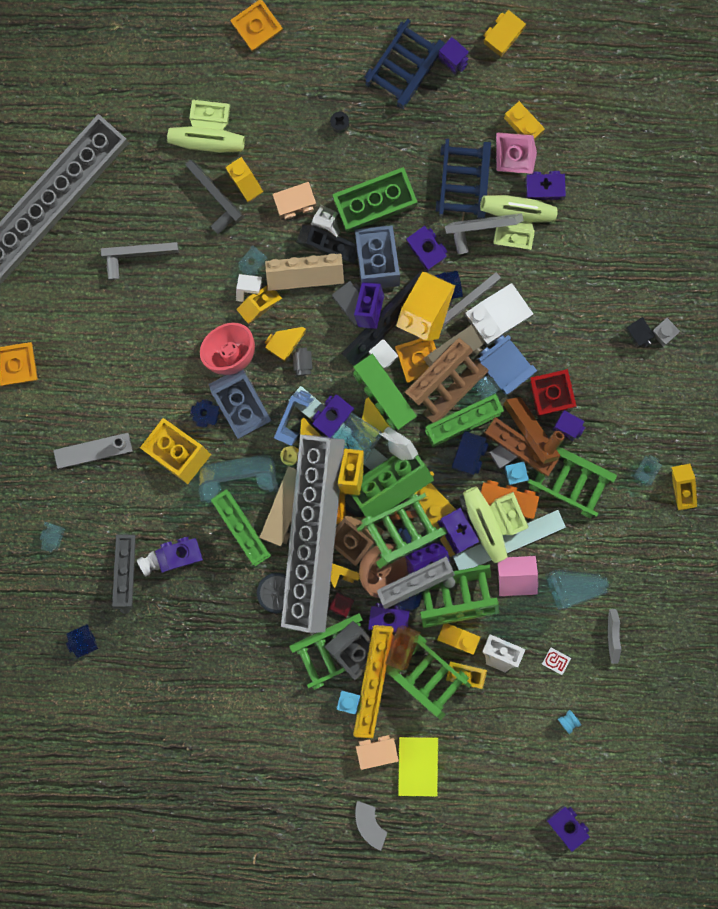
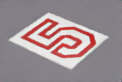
M550 648L542 665L563 675L571 658Z

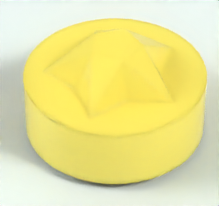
M295 446L285 447L280 453L281 461L288 466L296 464L298 462V448Z

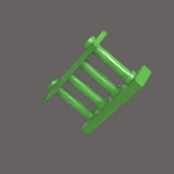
M493 394L426 426L425 433L432 447H436L491 421L494 417L501 416L504 409L497 395Z
M558 446L556 450L561 455L560 458L564 459V466L552 490L541 485L545 475L540 472L535 481L528 480L529 489L540 493V491L545 492L581 510L583 516L590 519L592 516L596 518L599 513L593 511L605 485L609 482L613 483L617 475ZM576 465L581 468L580 471L582 473L570 497L567 498L559 494V491L571 467ZM594 474L598 476L599 482L585 507L577 503L576 500L588 476Z
M227 489L211 499L253 565L257 566L271 557V554Z
M425 493L419 496L414 494L406 499L407 502L376 517L372 518L370 515L361 520L362 524L357 528L358 532L367 528L382 553L380 554L382 558L376 562L379 569L441 539L447 534L444 527L439 529L433 528L419 502L426 497ZM413 506L427 531L425 536L418 535L405 509ZM398 513L412 538L411 543L406 544V542H403L390 516ZM383 521L396 544L395 551L388 550L374 524Z
M478 565L474 568L453 571L455 574L453 576L455 584L460 583L463 604L452 605L449 588L445 587L443 582L422 591L426 609L420 612L423 628L499 614L497 598H490L486 578H491L490 565ZM479 580L483 600L472 602L467 582ZM441 587L445 607L433 609L429 589Z
M360 613L327 628L325 632H318L289 646L292 653L297 652V654H300L312 682L307 684L308 688L313 687L315 690L324 686L323 681L345 672L344 668L336 670L331 656L325 648L324 642L326 641L324 638L330 635L332 638H335L352 621L361 626L359 622L363 620ZM313 643L315 647H318L330 673L320 679L307 653V646Z
M411 632L409 636L415 640L414 643L395 664L390 665L387 663L386 672L438 719L442 720L446 715L441 711L444 708L443 705L462 683L468 688L471 687V684L467 681L469 677L462 671L457 673L425 645L426 639L420 634L415 636ZM422 646L429 654L409 676L407 675L404 678L400 674L401 668ZM435 658L443 666L423 689L420 688L418 690L413 686L416 683L415 680ZM450 671L457 678L440 698L432 703L428 699L429 692Z

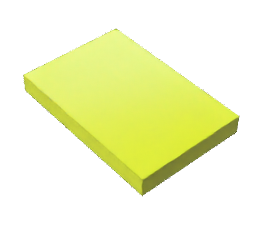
M399 737L398 795L437 796L438 738Z

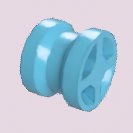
M571 710L567 711L564 717L558 718V721L568 734H571L575 727L581 726V723Z

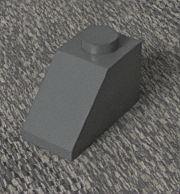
M349 281L333 293L332 298L356 327L358 325L354 313L360 287L356 283L352 284Z

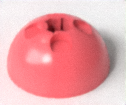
M223 324L212 330L203 340L200 348L201 361L214 373L221 375L236 374L246 368L253 358L255 351L253 335L242 324Z

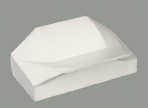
M321 205L314 215L311 225L317 228H325L336 237L340 233L336 222L338 212Z
M389 426L384 430V433H379L388 440L390 453L399 459H413L418 455L412 442L395 430H392Z
M489 634L482 653L485 655L486 665L507 672L509 669L519 666L525 649Z

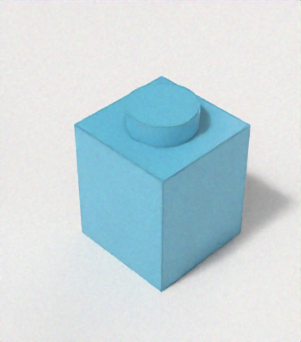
M524 462L504 467L508 485L511 486L529 480Z
M342 690L337 710L356 714L360 695Z

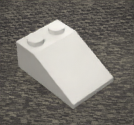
M512 283L465 313L469 323L475 326L486 342V347L533 315Z

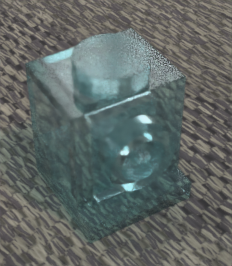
M252 245L238 263L241 267L239 270L245 275L255 276L264 266L265 261H268V258ZM254 259L255 264L249 265L248 261Z
M490 376L482 378L474 386L482 400L500 391L499 386L493 377Z
M649 455V457L644 456L632 477L647 486H651L662 466L658 463L660 460L652 455ZM646 466L650 467V473H645L644 468Z
M45 522L44 525L47 526V529H43L40 536L42 541L41 549L52 552L53 549L58 550L65 528Z

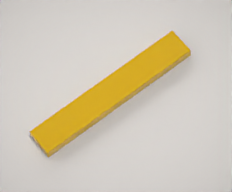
M373 625L353 733L356 738L374 737L394 630L392 626Z

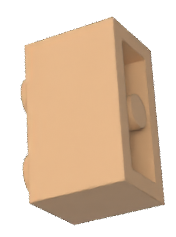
M309 182L273 194L280 218H285V220L295 217L296 213L302 211L303 213L311 212L316 207V201Z
M389 735L378 737V741L372 743L370 739L360 741L359 745L356 746L361 770L399 761L394 738H390Z

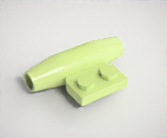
M192 100L190 111L192 126L169 128L167 142L192 150L219 153L240 152L244 150L245 136L224 130L229 120L230 104Z
M486 195L481 199V211L496 216L519 213L523 215V221L517 225L496 227L493 244L531 250L535 232L532 222H554L557 218V207L538 200L509 195Z
M472 487L464 491L463 495L468 515L482 546L493 563L506 559L508 556L502 535H513L529 528L514 492L497 498L489 506L478 487Z

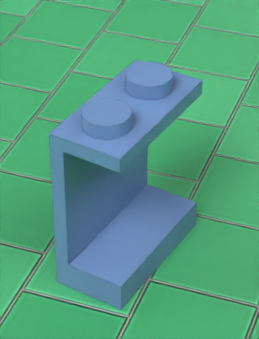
M502 335L494 341V347L491 349L487 347L479 353L481 357L478 358V361L489 370L487 373L507 396L533 376L537 370L528 363L512 343L511 337L508 335L504 338Z
M300 390V392L296 391L291 396L274 436L275 439L291 446L296 442L299 433L286 428V425L296 402L307 407L313 403L314 398L310 397V393Z

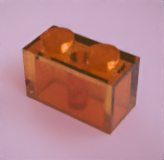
M403 625L398 627L385 664L402 671L406 670L420 632Z

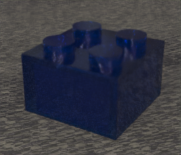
M464 431L451 470L470 477L478 474L482 462L479 461L480 456L485 455L488 444L485 443L486 438Z

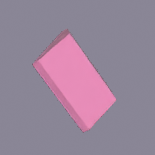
M496 133V171L532 174L537 154L534 136Z

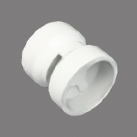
M154 551L148 553L146 558L141 557L137 559V563L145 577L150 575L152 570L160 569Z

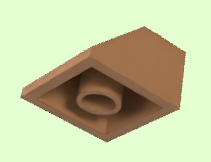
M345 516L336 528L334 548L357 566L364 555L374 546L375 541L367 528L359 532L357 530L362 524L361 520L364 518ZM374 524L381 536L384 531Z

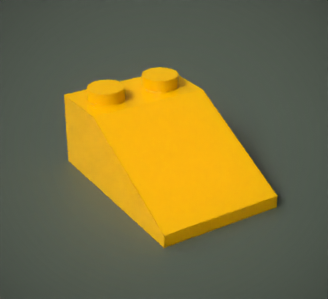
M425 271L422 272L401 308L396 327L426 341L439 339L455 285Z
M164 418L140 447V449L186 484L190 483L212 455L201 444Z

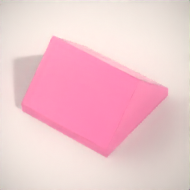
M536 556L507 557L497 562L499 596L538 594Z

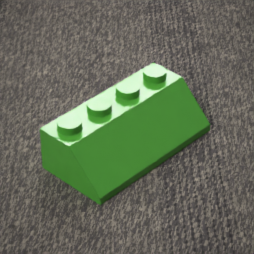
M393 455L363 475L360 495L351 496L365 517L371 515L373 518L392 509L427 486L434 479L418 455L408 460H401Z

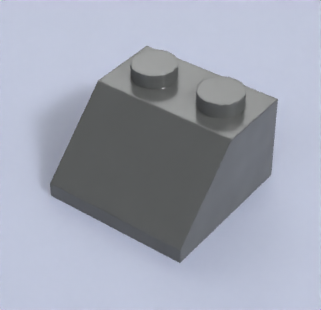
M352 621L325 648L345 671L356 680L365 672L371 639L360 626Z

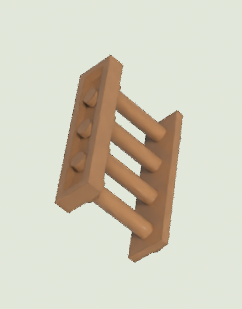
M460 338L405 391L406 395L417 405L423 403L426 406L427 410L423 415L432 423L441 420L489 371L479 361L475 360L473 362L469 358L473 350ZM464 362L467 369L459 376L455 369ZM450 376L454 383L446 390L441 383ZM436 389L441 396L432 403L428 396Z

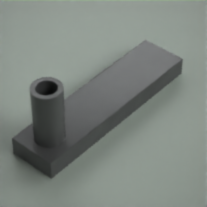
M190 160L185 164L226 210L211 225L217 234L225 229L233 220L240 222L244 218L242 213L195 161Z
M116 535L112 607L113 609H120V612L123 614L129 613L133 606L135 535Z

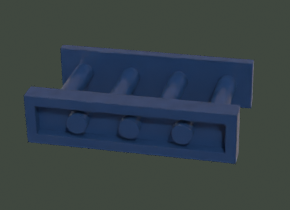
M408 18L405 23L401 22L396 30L398 32L374 69L370 68L365 75L366 86L369 87L372 82L380 85L396 96L398 100L397 106L403 110L437 61L439 50L446 44L440 39L437 43H431L409 29L411 20ZM406 35L426 48L430 54L426 59H421L398 43ZM393 50L418 65L417 68L419 70L417 73H412L411 75L388 60ZM385 66L405 79L409 85L405 90H400L377 74Z
M449 139L445 140V144H441L440 155L444 156L441 198L436 201V212H439V217L443 218V211L445 210L469 212L477 215V219L485 218L486 212L481 211L480 204L482 197L487 195L491 142H484L483 147H479V149L449 147ZM448 154L477 156L478 159H482V163L477 168L447 165ZM447 173L477 175L480 178V185L446 184ZM445 192L475 194V196H479L478 204L444 203Z

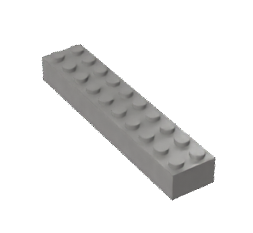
M99 114L0 221L1 284L129 144L127 139Z
M300 435L281 627L309 633L325 632L340 493L338 479L344 454L345 439Z

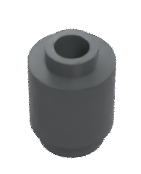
M297 348L296 352L292 353L293 369L296 371V376L311 375V370H313L311 351H307V348Z

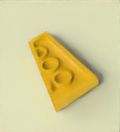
M429 483L414 494H417V496L423 493L426 494V497L419 503L433 528L439 529L437 521L456 509L432 483ZM457 529V532H462V529ZM443 536L440 541L448 551L449 557H452L455 554L447 539Z

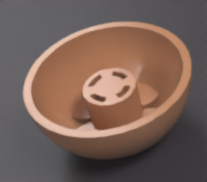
M385 543L388 550L391 549L392 552L396 550V544ZM377 545L364 555L359 567V577L362 586L367 593L375 598H379L378 589L408 574L405 557L379 569L376 562L382 558L380 556L382 553Z

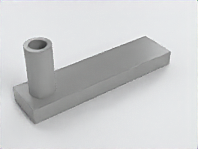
M519 213L452 222L445 226L446 234H454L457 254H464L468 252L465 231L517 225L523 221V215Z
M177 242L101 248V256L103 259H107L108 280L119 279L118 258L179 253Z
M497 272L447 311L443 327L500 281L501 277Z
M129 433L53 450L58 469L133 452Z
M444 557L378 589L377 593L383 607L386 609L440 582H443L447 588L453 587L455 585V579L453 578L455 574L448 558Z

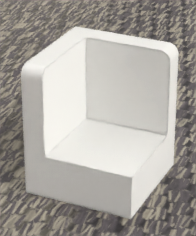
M239 274L236 301L244 302L245 292L259 294L262 277Z
M381 340L369 351L370 355L373 353L384 370L399 357L385 340Z

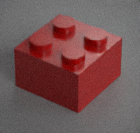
M568 369L529 379L537 417L577 407Z

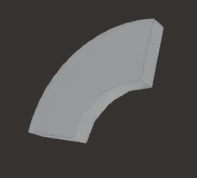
M609 609L608 646L612 664L619 662L621 654L620 619L616 609Z
M357 800L355 818L359 832L371 846L381 851L387 831L382 829L376 822V807Z

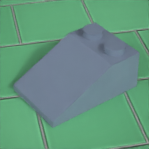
M393 225L355 229L361 284L362 282L381 284L382 288L400 286Z
M244 369L236 374L225 375L209 384L212 395L238 439L271 421Z

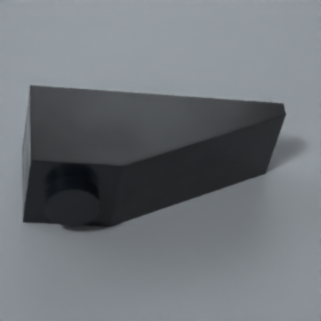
M302 225L296 241L297 244L326 255L342 254L343 261L354 264L357 256L355 243L341 237H336L313 225Z

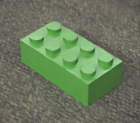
M404 167L332 194L346 234L417 207L418 204Z
M373 353L354 366V378L359 384H364V392L370 399L376 401L375 407L381 415L385 414L388 418L386 422L392 430L400 432L417 420L416 414Z

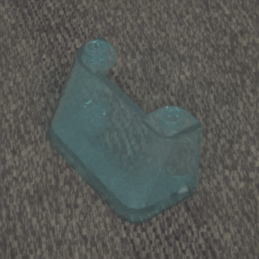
M258 455L203 465L199 470L200 501L203 504L212 503L211 499L217 496L218 492H221L220 482L256 476L257 484L261 489L269 490L270 493L277 492L279 486L273 458L269 455Z
M554 570L545 574L557 610L566 609L608 593V581L606 577L602 578L600 574Z

